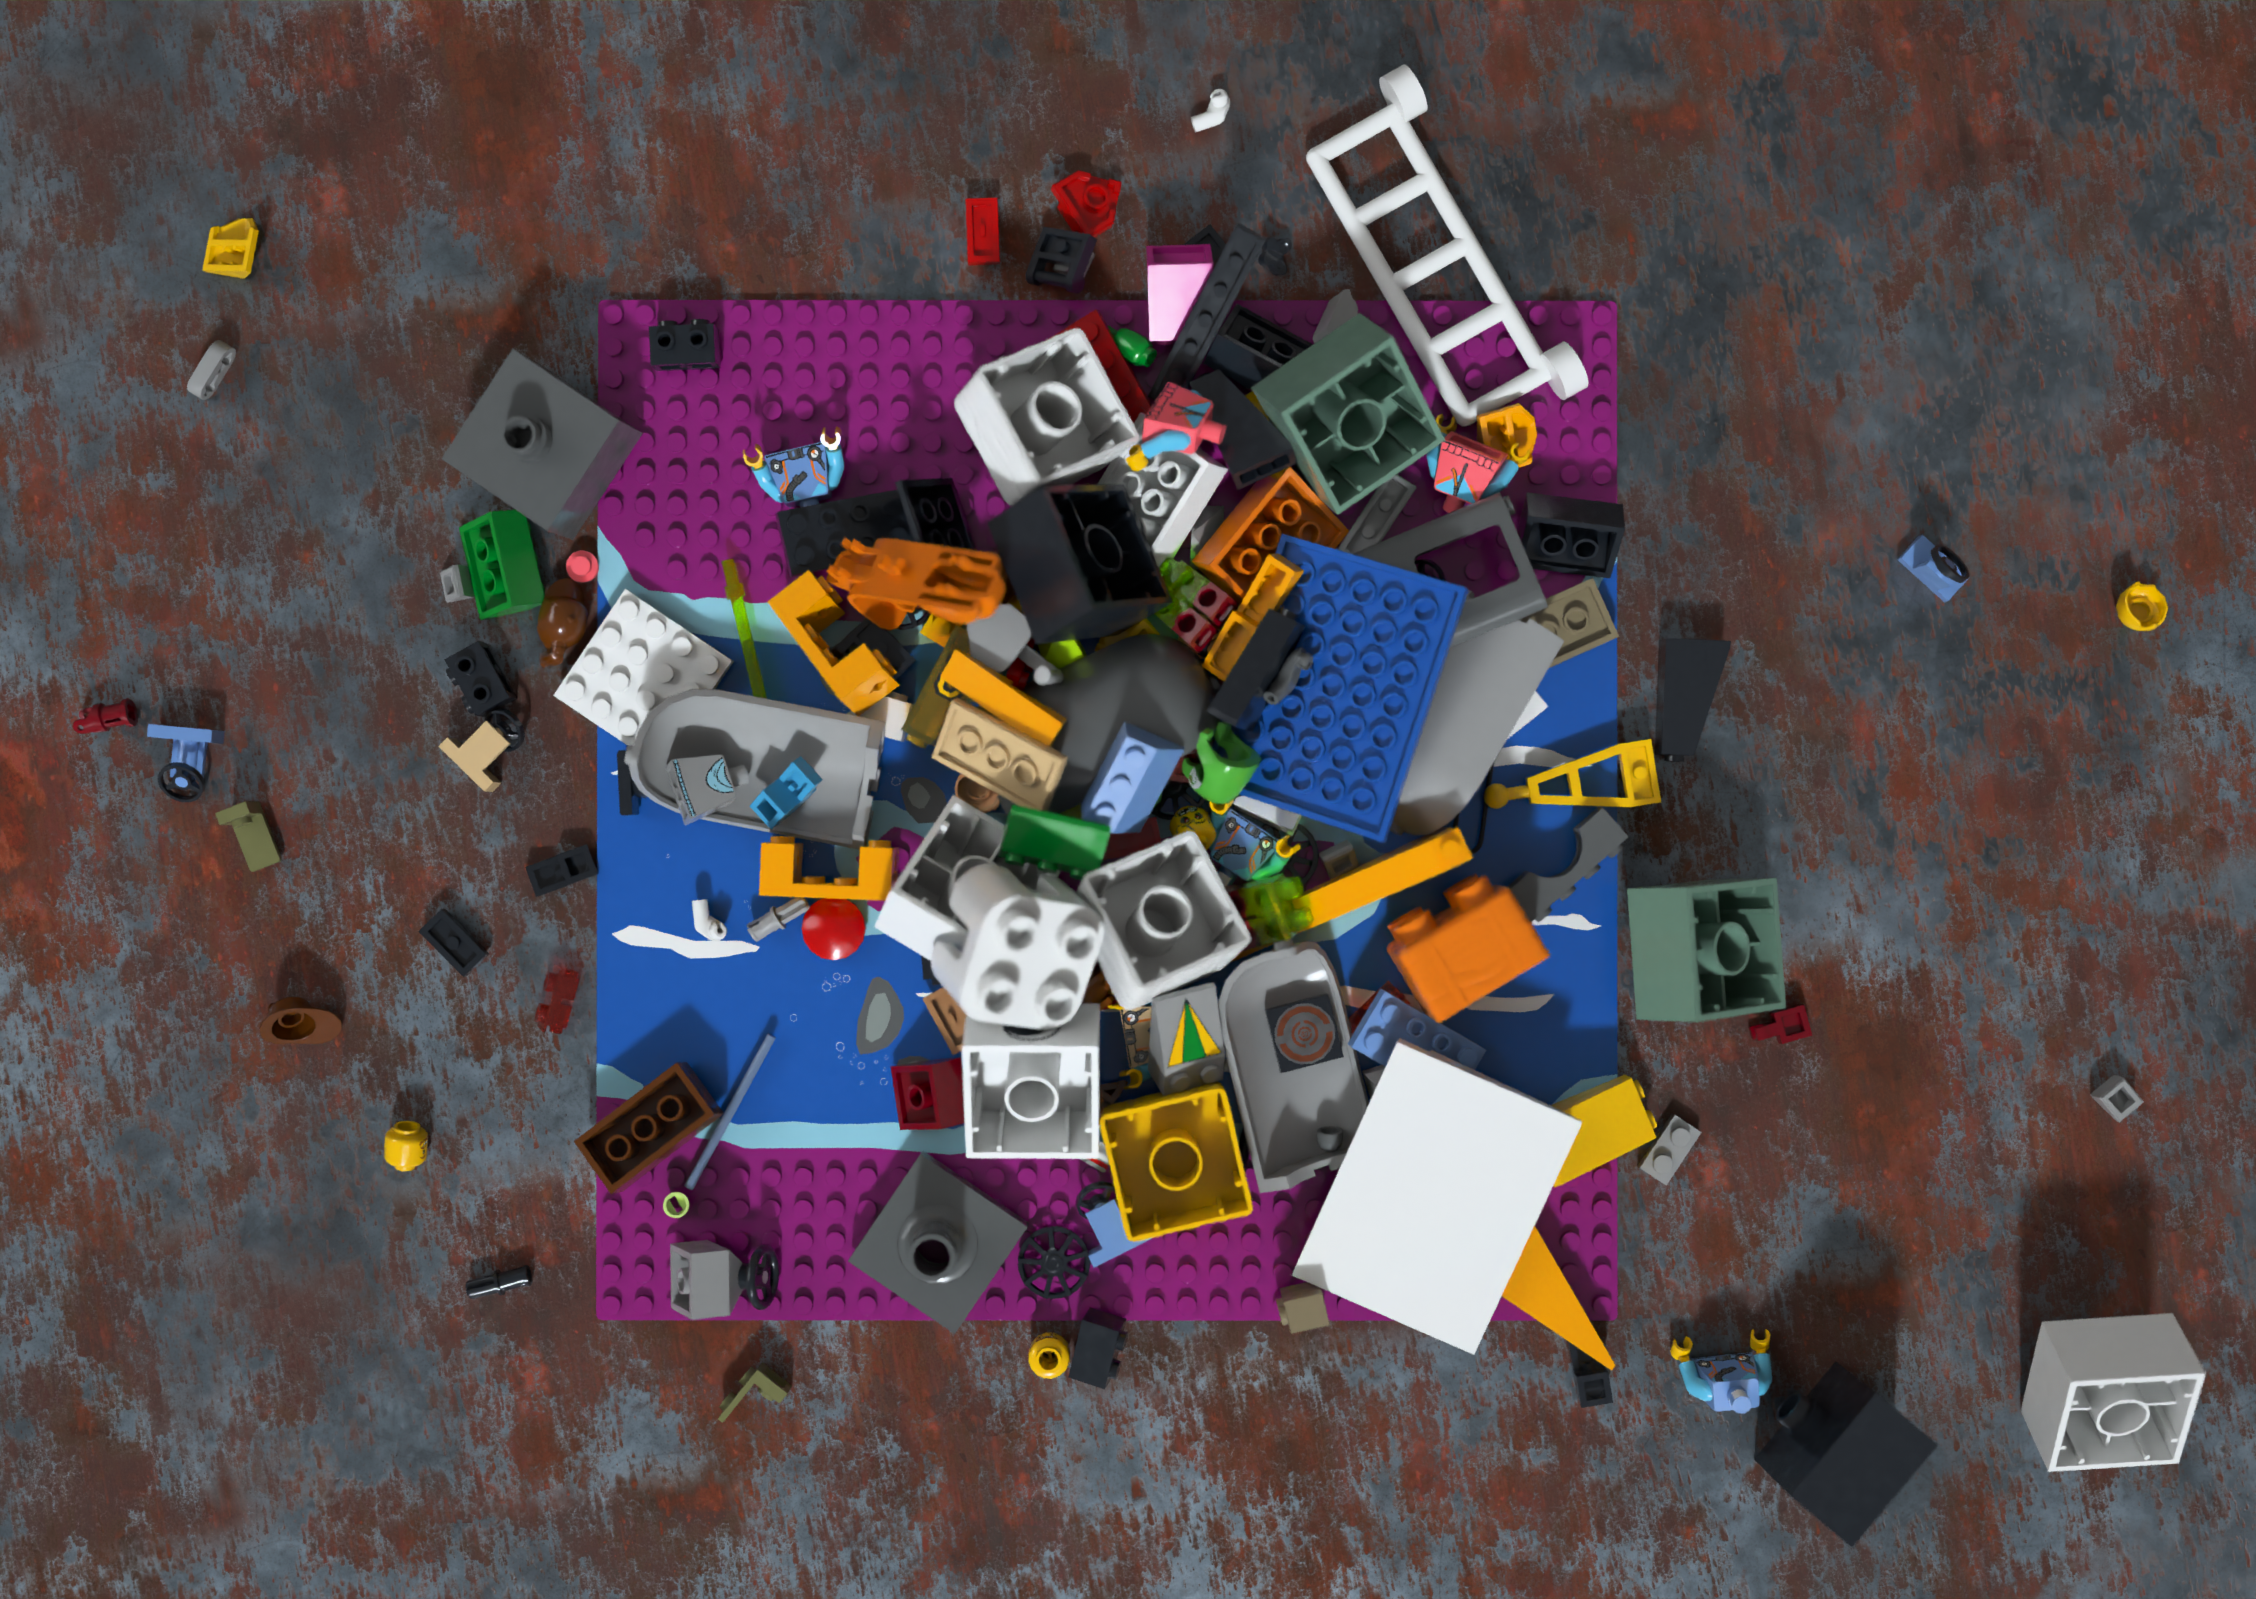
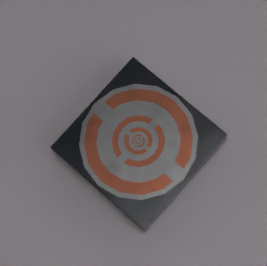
M1327 993L1264 1009L1281 1073L1344 1057Z

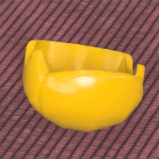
M2138 581L2120 594L2116 609L2118 618L2128 628L2136 631H2150L2163 623L2168 611V605L2165 596L2156 589V585L2141 584Z

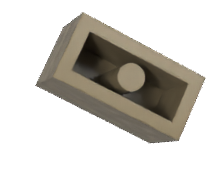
M1305 1282L1280 1288L1282 1298L1276 1299L1282 1325L1288 1324L1291 1334L1329 1325L1320 1287Z

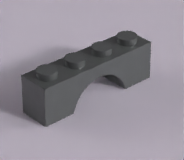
M1604 808L1594 809L1573 828L1576 838V852L1572 862L1564 871L1549 877H1541L1532 872L1524 871L1507 886L1512 890L1519 905L1525 911L1526 917L1531 922L1543 920L1551 913L1552 908L1550 906L1557 899L1560 898L1563 901L1577 889L1574 884L1582 877L1586 880L1592 877L1601 868L1598 864L1607 855L1609 858L1614 857L1625 847L1622 842L1629 836Z

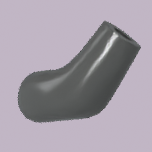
M1300 647L1290 653L1277 676L1264 693L1266 702L1277 705L1291 693L1297 684L1301 669L1308 670L1313 664L1311 653L1305 652V649Z

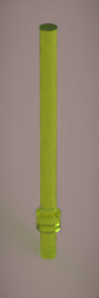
M734 559L724 560L721 562L727 584L724 589L727 600H731L754 697L767 699L743 599L746 596L744 585L739 582Z

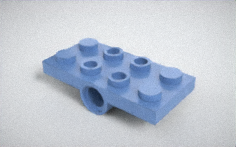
M1381 988L1347 1043L1353 1049L1385 1067L1399 1038L1429 1052L1433 1050L1473 1070L1476 1069L1486 1052V1049L1442 1023L1436 1022L1424 1012L1410 1006Z

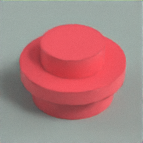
M580 550L569 556L566 562V570L573 580L586 583L593 580L598 574L599 563L592 553Z

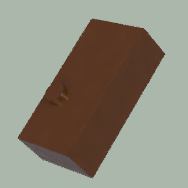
M677 1062L573 1142L610 1194L623 1192L721 1117L724 1112L687 1062Z

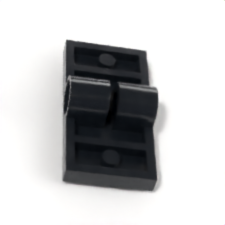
M898 490L776 512L775 514L790 577L803 575L808 570L811 573L828 570L830 565L833 566L837 556L846 550L841 545L844 538L851 542L855 539L865 547L871 548L875 541L880 538L915 542Z

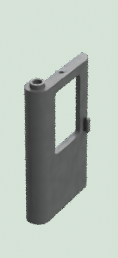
M1500 492L1353 553L1356 556L1419 574L1415 565L1417 557L1490 526H1499L1519 570L1520 578L1515 582L1465 602L1450 648L1548 607L1510 515L1515 514L1511 500L1508 495L1502 497Z

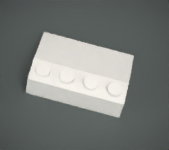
M1140 413L1134 423L1139 439L1133 445H1140L1141 447L1144 418L1146 417L1144 413ZM1128 448L1109 464L1097 484L1125 485L1162 576L1228 470L1200 448L1193 454L1164 451L1152 458H1147L1149 460L1147 466L1139 471H1132L1126 461V458L1130 456V448Z

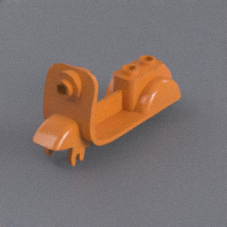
M844 538L841 545L846 550L837 556L833 566L830 565L827 570L829 574L826 581L841 589L850 591L847 597L850 604L879 628L887 631L898 628L907 612L914 613L917 606L940 618L962 624L972 623L977 619L990 618L997 611L1006 589L1001 576L1002 563L996 554L898 539L880 538L875 541L871 548L865 547L855 539L851 542Z

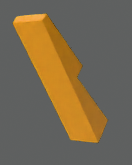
M1279 553L1269 554L1238 610L1231 612L1205 658L1202 667L1222 681H1225L1268 609L1270 608L1276 612L1279 610L1304 570Z
M958 648L955 649L940 676L1004 723L1049 747L1053 745L1067 721V718L1012 686L1013 681Z

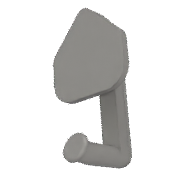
M1010 604L999 605L997 611L990 618L977 619L972 623H967L970 653L976 660L996 672H1003L1018 657L1035 670L1034 679L1038 684H1059L1063 681V673L1027 645L1032 633L1024 614Z

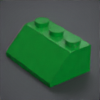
M517 510L490 511L459 527L480 620L522 612L542 605L545 597V588L540 579L537 566L538 557L533 549L530 536L531 527L526 516Z
M1013 804L1006 819L998 857L1005 858V862L1010 865L1024 866L1025 863L1038 866L1037 869L1045 873L1055 874L1059 870L1070 873V877L1073 879L1082 880L1087 873L1100 869L1111 826Z

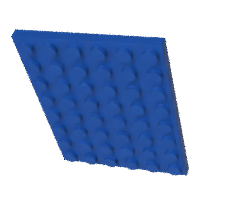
M1281 534L1275 554L1279 553L1304 570L1281 607L1299 615L1296 622L1306 626L1294 649L1300 647L1304 648L1305 652L1311 653L1313 664L1308 670L1301 669L1295 688L1277 705L1267 702L1253 732L1231 726L1232 732L1246 745L1254 749L1261 759L1255 773L1240 792V795L1386 843L1469 590L1445 581ZM1214 740L1212 748L1220 757L1228 759L1225 749Z

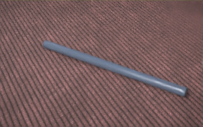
M769 1033L766 1035L684 1185L686 1188L694 1189L776 1039L775 1036Z

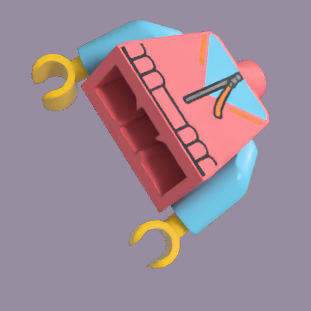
M1168 382L1144 418L1142 447L1140 445H1133L1129 450L1130 456L1126 458V461L1131 470H1142L1148 464L1149 460L1147 458H1152L1164 451L1193 454L1197 451L1203 439L1220 444L1225 435L1226 425L1212 421L1213 403L1201 396L1196 390L1189 391Z
M1440 414L1436 418V423L1445 441L1426 454L1430 476L1435 479L1434 488L1447 494L1442 508L1450 513L1462 508L1465 502L1472 504L1505 489L1518 471V464H1523L1528 460L1530 450L1527 451L1524 457L1519 458L1514 454L1519 443H1515L1510 450V460L1506 459L1508 454L1455 433L1457 423L1454 416L1449 426H1441L1444 416Z

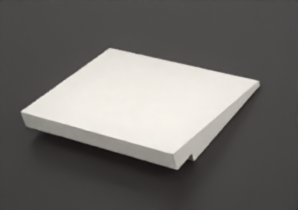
M1399 1038L1292 1276L1474 1355L1583 1121L1433 1050L1429 1052Z

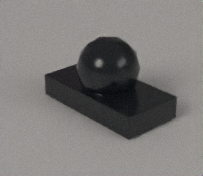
M620 750L617 752L620 814L639 815L638 797H648L637 788L631 777L629 764H625L626 750Z

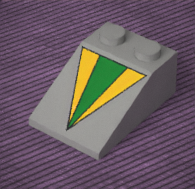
M1214 983L1153 997L1148 1071L1162 1095L1165 1096L1223 1080L1225 1052Z

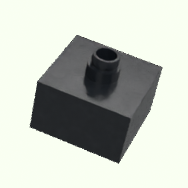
M1124 484L1041 486L987 523L1036 644L1117 636L1173 602Z
M1835 1362L1807 1396L1800 1392H1794L1783 1401L1776 1414V1419L1782 1426L1754 1460L1790 1497L1853 1548L1938 1444L1875 1391Z

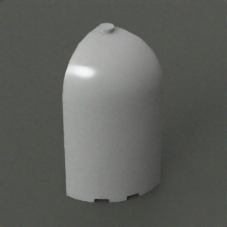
M1468 591L1465 602L1476 598L1471 591ZM1529 618L1527 622H1522L1518 619L1449 649L1390 828L1391 832L1399 836L1403 832L1411 835L1431 834L1447 825L1464 809L1481 785L1564 640Z
M692 689L666 698L648 713L637 732L634 745L629 744L627 747L625 764H629L631 777L643 794L655 803L680 813L666 771V766L670 760L723 755L728 769L740 765L745 766L749 783L734 787L737 798L728 806L701 818L702 820L860 850V847L867 845L874 813L872 811L874 796L870 794L871 791H878L881 767H878L881 753L884 750L885 721L723 690ZM801 756L823 780L816 787L817 790L797 810L771 830L751 809L750 805L762 790L776 781L789 765Z
M1290 938L1274 942L1273 950L1242 962L1225 980L1218 1001L1224 1050L1260 1193L1290 1189L1304 1180L1315 1177L1314 1170L1329 1165L1331 1171L1340 1169L1369 1105L1357 1052L1347 1044L1352 1037V1031L1335 969L1326 952L1314 941L1293 944V940ZM1327 993L1344 1057L1281 1073L1264 1009ZM1326 1126L1343 1129L1342 1146L1334 1152L1322 1150L1317 1141V1129Z

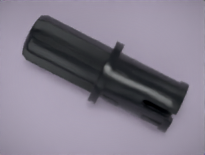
M524 1265L523 1267L504 1272L498 1269L492 1275L468 1280L466 1282L467 1296L470 1299L495 1293L501 1296L507 1290L530 1286L533 1283L530 1267Z

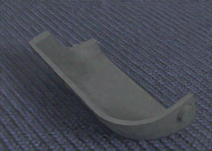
M1135 635L1115 642L1060 668L1059 670L1063 673L1064 679L1059 684L1040 685L1035 680L1027 683L1024 693L1067 718L1051 746L1054 750L1068 756L1047 812L1059 814L1082 803L1124 721L1184 747L1181 757L1197 748L1196 745L1200 734L1204 729H1216L1221 719L1208 713L1207 710L1220 690L1221 684L1217 676L1209 675L1208 671L1202 667L1203 662L1200 657L1186 644L1164 635ZM979 705L976 707L984 711L985 713L997 718L992 713L984 709L982 706ZM1001 795L998 796L1008 816L1012 805L1017 804Z

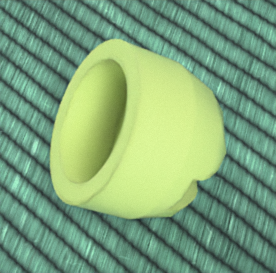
M672 1192L665 1197L663 1209L669 1217L680 1218L687 1213L689 1200L681 1192ZM674 1196L683 1209L679 1213L676 1212L669 1200Z

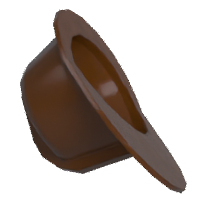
M290 996L269 1004L268 1016L261 1023L260 1034L265 1041L273 1044H322L338 1036L342 1026L341 1020L336 1014L328 1010L313 1008L307 1000L301 997Z

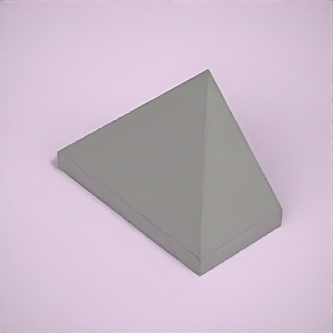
M1205 506L1192 527L1190 544L1191 570H1200L1192 560L1224 522V506Z

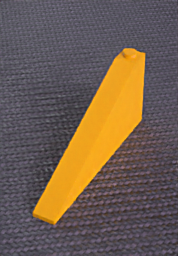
M1441 827L1431 834H1426L1256 914L1255 916L1264 941L1256 948L1240 952L1233 961L1472 859L1459 828Z
M1534 1225L1502 1297L1610 1370H1613L1615 1363Z

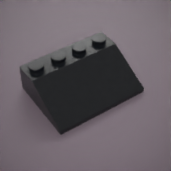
M953 478L899 480L895 482L915 542L976 551Z

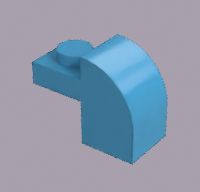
M800 756L789 765L776 781L762 790L750 807L772 830L797 810L817 790L816 787L823 779Z

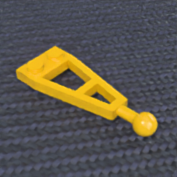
M1651 739L1613 745L1525 778L1526 785L1506 788L1500 783H1494L1489 785L1484 791L1485 803L1494 809L1504 807L1509 800L1528 798L1529 804L1635 807L1661 802ZM1619 755L1625 798L1582 796L1578 769ZM1567 774L1570 796L1540 795L1538 783Z

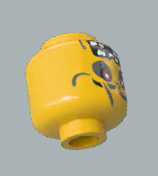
M1185 806L1180 808L1170 821L1169 829L1173 837L1187 831H1193L1200 839L1205 850L1215 841V828L1207 811L1203 808Z

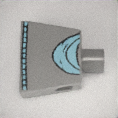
M723 755L673 759L666 766L684 825L691 824L728 806L737 798L734 787L749 783L745 766L740 765L728 769Z

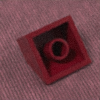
M942 1058L890 1066L900 1130L944 1129L965 1123L964 1082L961 1058Z

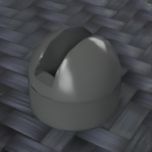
M1334 1126L1317 1129L1319 1147L1325 1152L1338 1150L1343 1142V1129Z

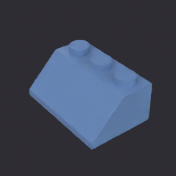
M1124 721L1081 803L1082 819L1111 826L1110 833L1113 834L1140 832L1184 752V747Z

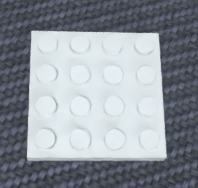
M625 589L553 696L626 745H634L637 732L651 710L666 698L692 689L715 690L734 661Z

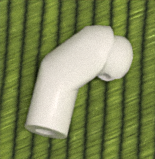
M1214 90L1210 95L1211 100L1207 111L1191 117L1195 133L1220 125L1224 121L1230 107V98L1225 90Z
M708 899L692 901L696 931L711 941L723 939L727 934V927L724 923L709 915Z

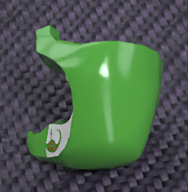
M1225 721L1218 722L1214 738L1218 745L1225 749L1228 759L1220 757L1210 746L1214 730L1206 728L1201 732L1196 745L1202 763H1194L1189 758H1184L1182 764V771L1188 778L1191 788L1204 799L1216 804L1230 803L1237 797L1261 762L1260 755L1232 732V725Z

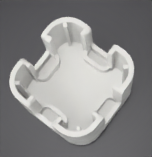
M982 865L967 871L955 884L950 897V908L967 925L968 937L962 953L954 944L938 941L934 946L931 956V968L937 980L971 1018L982 1022L1048 1030L1068 1022L1079 1009L1103 940L1104 928L1099 915L1058 877L1041 874L1036 886L1038 892L1027 889L1009 870L994 865Z

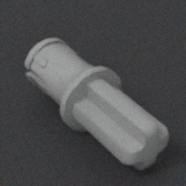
M795 897L778 908L772 906L765 915L746 925L748 932L758 942L780 928L784 930L787 922L809 910L810 906L805 897Z

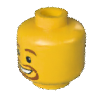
M413 1121L397 1122L394 1124V1127L386 1132L384 1159L388 1164L395 1166V1169L399 1171H411L415 1169V1166L421 1165L426 1161L428 1133L419 1123Z
M1056 1333L1038 1335L1032 1341L1028 1353V1362L1032 1371L1036 1375L1047 1379H1053L1064 1373L1070 1362V1348L1067 1341Z

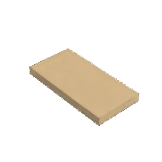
M955 698L951 701L931 758L1019 806L1047 812L1068 756L971 704Z

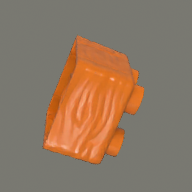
M1476 873L1446 889L1443 895L1450 907L1435 916H1432L1429 909L1423 911L1421 907H1417L1395 919L1387 926L1395 939L1387 945L1388 954L1391 956L1398 971L1403 975L1405 983L1418 1001L1421 1010L1436 1022L1447 1019L1551 955L1544 946L1532 922L1526 917L1525 911L1519 905L1512 890L1508 887L1491 884L1486 875L1478 877Z

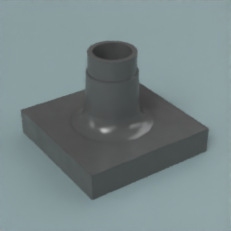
M922 1151L848 1262L955 1334L1027 1229L1029 1222L925 1151ZM929 1239L941 1241L949 1250L950 1261L944 1263L931 1262L922 1256L918 1245Z

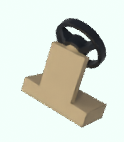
M497 708L486 715L484 723L463 745L456 738L447 737L438 747L483 791L493 792L501 782L487 767L503 751L511 752L519 748L524 742L525 733L520 720L515 714L507 709ZM499 714L509 718L515 725L517 732L512 731L511 727L501 720ZM507 739H518L515 746H509L511 743Z

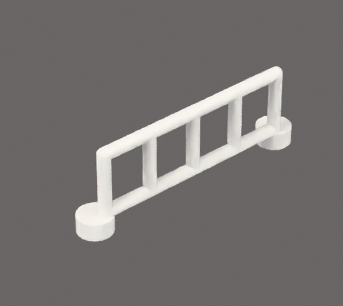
M1403 64L1380 77V88L1388 106L1311 148L1306 154V161L1456 422L1460 426H1469L1477 421V415L1497 410L1545 382L1549 383L1555 394L1562 400H1566L1587 388L1589 382L1584 366L1568 343L1561 342L1544 353L1542 352L1410 124V120L1428 110L1425 94L1415 74L1407 65ZM1390 127L1417 175L1356 209L1329 161ZM1428 192L1454 240L1393 273L1366 225L1421 194ZM1465 256L1492 304L1431 338L1403 290ZM1502 321L1528 365L1529 370L1468 403L1441 355Z

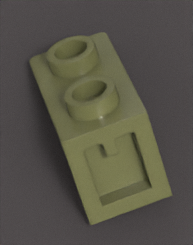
M245 801L215 813L219 825L233 826L251 872H256L281 862V855L260 802Z
M763 1362L756 1370L750 1367L739 1381L743 1385L736 1395L730 1392L720 1404L719 1408L723 1412L718 1420L723 1423L754 1384L759 1387L758 1391L764 1398L769 1401L775 1400L779 1404L788 1394L792 1385Z

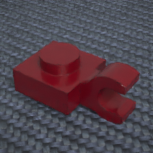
M1803 1004L1770 1012L1772 1022L1760 1023L1749 1027L1752 1039H1757V1041L1776 1036L1778 1043L1784 1044L1813 1036Z

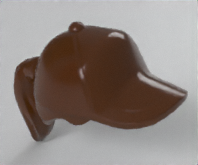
M566 578L554 582L548 588L539 611L537 631L540 640L547 649L540 654V664L543 668L549 665H560L563 662L566 649L578 643L583 638L586 630L588 611L585 607L584 595L579 584L572 579Z

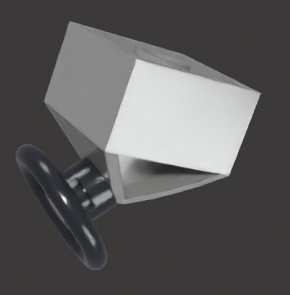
M709 1240L670 1243L671 1308L691 1320L729 1316L743 1289L747 1290L749 1301L757 1310H764L773 1302L779 1283V1262L775 1250L770 1245L762 1244L758 1246L752 1253L749 1263H742L729 1249ZM757 1289L762 1290L764 1296L762 1300L758 1297Z

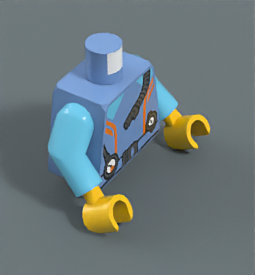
M836 426V437L829 438L825 433L826 429L824 427L821 433L822 442L765 455V461H763L761 447L755 444L758 455L753 458L749 457L745 449H743V458L747 465L752 466L751 469L760 487L776 502L784 503L788 508L816 505L821 500L832 498V490H835L839 485L845 467L842 447L839 444L842 431Z
M1234 799L1226 804L1210 802L1212 809L1210 819L1216 831L1215 841L1209 847L1211 851L1210 857L1222 865L1217 873L1223 886L1232 885L1237 876L1247 882H1252L1253 880L1261 882L1280 873L1291 855L1300 850L1301 846L1299 843L1293 848L1288 846L1287 839L1290 837L1289 834L1279 840L1233 809H1230L1228 812L1227 810L1233 804Z
M1754 1329L1751 1331L1750 1346L1757 1353L1754 1356L1752 1352L1691 1358L1692 1361H1690L1689 1355L1693 1345L1691 1339L1685 1336L1683 1341L1684 1348H1680L1677 1345L1676 1339L1673 1340L1670 1352L1673 1358L1681 1362L1679 1369L1689 1394L1705 1401L1713 1411L1717 1412L1734 1410L1739 1414L1748 1412L1750 1408H1757L1760 1405L1759 1396L1766 1393L1773 1379L1770 1354H1766L1770 1346V1333L1767 1329H1765L1764 1340H1757L1754 1337Z

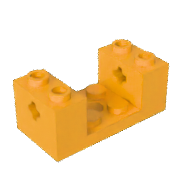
M808 570L770 599L768 603L840 701L854 714L860 716L899 686L893 677L897 671L877 648L871 651L864 643L841 661L831 653L829 645L819 633L845 614L839 605L843 599L822 575L816 578Z
M771 836L770 842L761 843L759 895L886 901L891 889L898 880L899 847H891V841L868 840V846L860 847L859 879L838 877L834 878V883H825V876L802 877L803 843H795V837Z

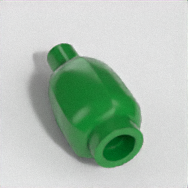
M1107 325L1121 354L1128 363L1134 366L1144 365L1149 367L1154 362L1157 350L1153 348L1152 341H1149L1147 337L1131 329L1122 328L1117 331Z

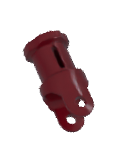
M129 698L123 699L121 703L105 705L104 703L94 704L92 707L79 711L80 719L74 721L73 729L77 733L85 734L90 732H106L111 727L121 725L136 726L138 722L136 706ZM78 725H82L84 729H80Z

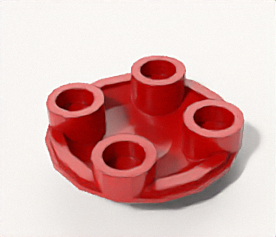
M822 898L812 904L809 910H807L803 917L801 929L804 942L811 952L824 959L838 960L847 958L857 951L864 940L867 926L858 907L849 900Z

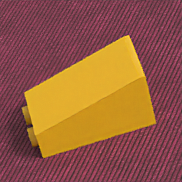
M1622 1075L1550 1105L1583 1121L1553 1187L1560 1186L1657 1138L1653 1130L1657 1128V1124L1650 1110L1645 1111L1641 1101L1642 1098H1645V1095L1638 1080L1633 1081L1631 1077Z

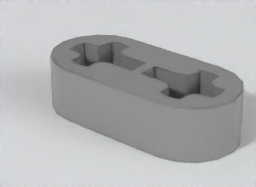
M222 340L212 343L190 377L187 390L202 400L210 398L232 365L236 356L235 348Z

